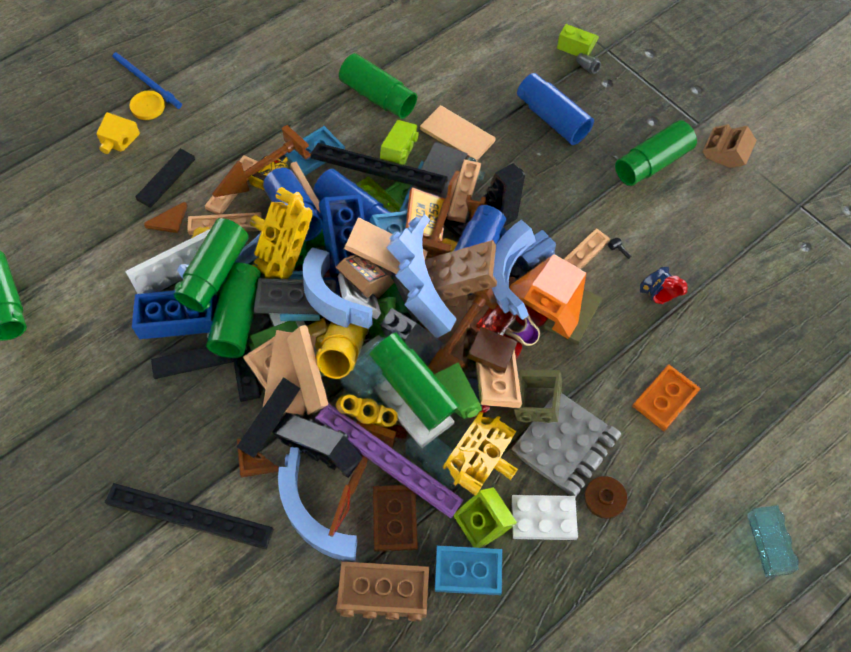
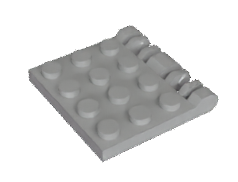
M561 393L558 422L543 423L533 421L513 446L511 453L567 494L576 497L581 491L580 488H583L585 483L577 475H574L573 472L577 471L585 478H590L592 476L591 471L595 472L603 461L602 457H606L608 454L607 450L597 444L596 441L598 440L608 447H613L614 442H617L621 433ZM553 397L544 408H552Z

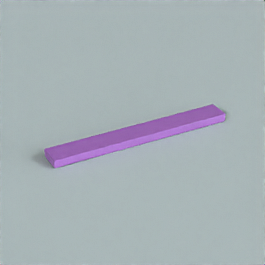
M328 403V406L324 407L315 417V421L323 426L325 424L334 431L341 430L349 436L348 440L359 453L449 518H452L463 502V499L345 414L338 412L331 404Z

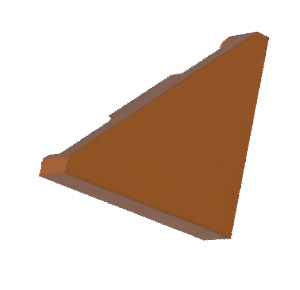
M183 202L144 223L145 228L178 233L187 209V203Z
M238 448L241 478L279 472V466L269 461L261 453L258 452L256 457L253 458Z

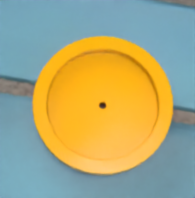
M142 91L131 99L129 106L136 118L151 120L163 113L165 102L163 97L155 91Z

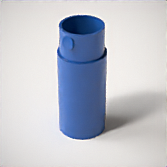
M537 73L528 75L519 85L517 96L529 106V109L571 145L581 142L592 129L594 119Z
M288 168L272 170L265 177L263 183L264 190L271 202H283L276 198V194H279L277 190L281 187L293 194L299 192L303 197L305 208L309 207L313 213L304 241L314 239L322 230V215L293 171Z
M335 169L325 171L319 177L313 189L319 201L324 197L361 195L365 221L371 223L370 218L372 215L391 213L383 207L382 203Z
M488 205L478 206L471 221L467 223L454 251L491 240L497 245L500 239V232L506 222L504 214Z

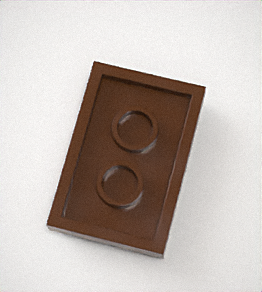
M405 485L373 486L374 552L418 550L415 492Z

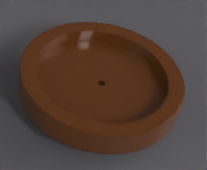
M601 476L593 479L588 484L584 499L587 508L594 515L610 519L620 515L625 509L627 493L624 486L618 480L608 476Z

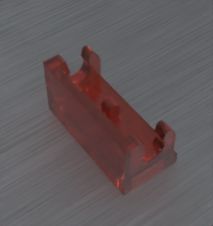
M497 305L494 310L489 308L476 327L478 329L483 327L503 335L517 314L513 315L510 311L505 314L500 306Z

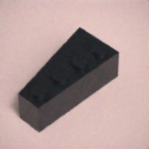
M515 163L506 166L494 174L490 182L491 186L487 188V194L483 196L486 197L488 206L494 207L506 217L504 226L518 218L525 174Z
M286 412L272 431L284 445L299 448L300 453H305L317 462L321 460L332 470L338 468L342 475L347 478L350 477L363 458L348 440L349 436L341 430L334 431L325 424L321 426L312 419H309V421L305 420L299 414L292 415Z

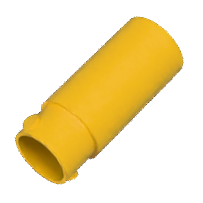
M331 322L322 340L320 349L318 348L316 359L319 370L325 376L333 379L343 378L350 371H353L368 329L351 323L345 328Z

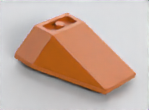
M553 254L512 283L509 289L524 304L553 320L555 324L552 330L569 339L579 321L586 272Z

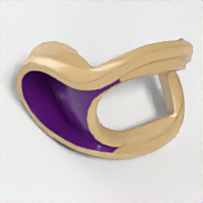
M511 314L510 320L504 321L500 325V329L506 335L514 337L525 346L534 345L539 340L540 330L531 320L530 316L524 318L525 326L519 332H514L508 327L515 322L517 314Z

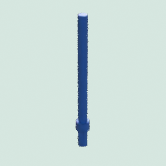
M117 52L112 55L116 61L159 93L164 101L171 103L177 109L182 107V103L171 92L165 91Z

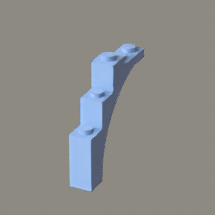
M424 214L420 218L415 217L408 224L410 227L402 232L396 231L389 238L390 243L386 248L401 263L398 266L399 271L395 276L410 291L407 295L409 298L404 305L436 338H439L451 331L456 318L436 292L425 265L422 237L423 230L430 219Z

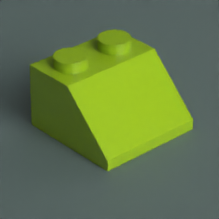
M565 24L559 34L557 49L578 56L580 53L589 56L599 36Z
M494 487L480 490L476 496H473L453 515L473 548L484 547L505 534L517 523Z

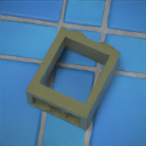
M520 370L519 386L522 405L520 408H514L517 421L525 423L531 421L543 423L558 422L562 390L560 370ZM527 388H554L552 408H524Z

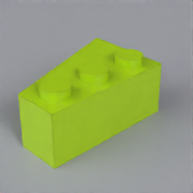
M397 120L381 145L380 159L405 165L413 144L418 139L417 125Z

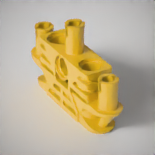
M283 187L277 190L279 194H276V198L283 202H271L265 220L258 215H254L250 222L252 227L261 231L254 255L259 256V258L255 259L253 266L265 274V279L279 277L280 279H288L292 275L313 214L309 207L305 208L303 197L299 192L293 194Z
M479 412L442 467L444 470L446 468L449 469L450 474L454 478L453 484L455 486L459 484L474 494V496L477 495L493 468L509 480L513 478L518 468L501 458L516 430L501 422L500 416L496 418L483 417V412Z

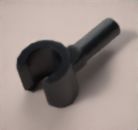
M620 238L610 240L608 247L611 250L618 248L628 259L632 257L622 246Z

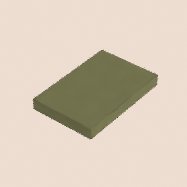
M584 289L579 321L567 340L579 345L603 299L602 297ZM548 319L544 329L565 338L552 330L555 322Z

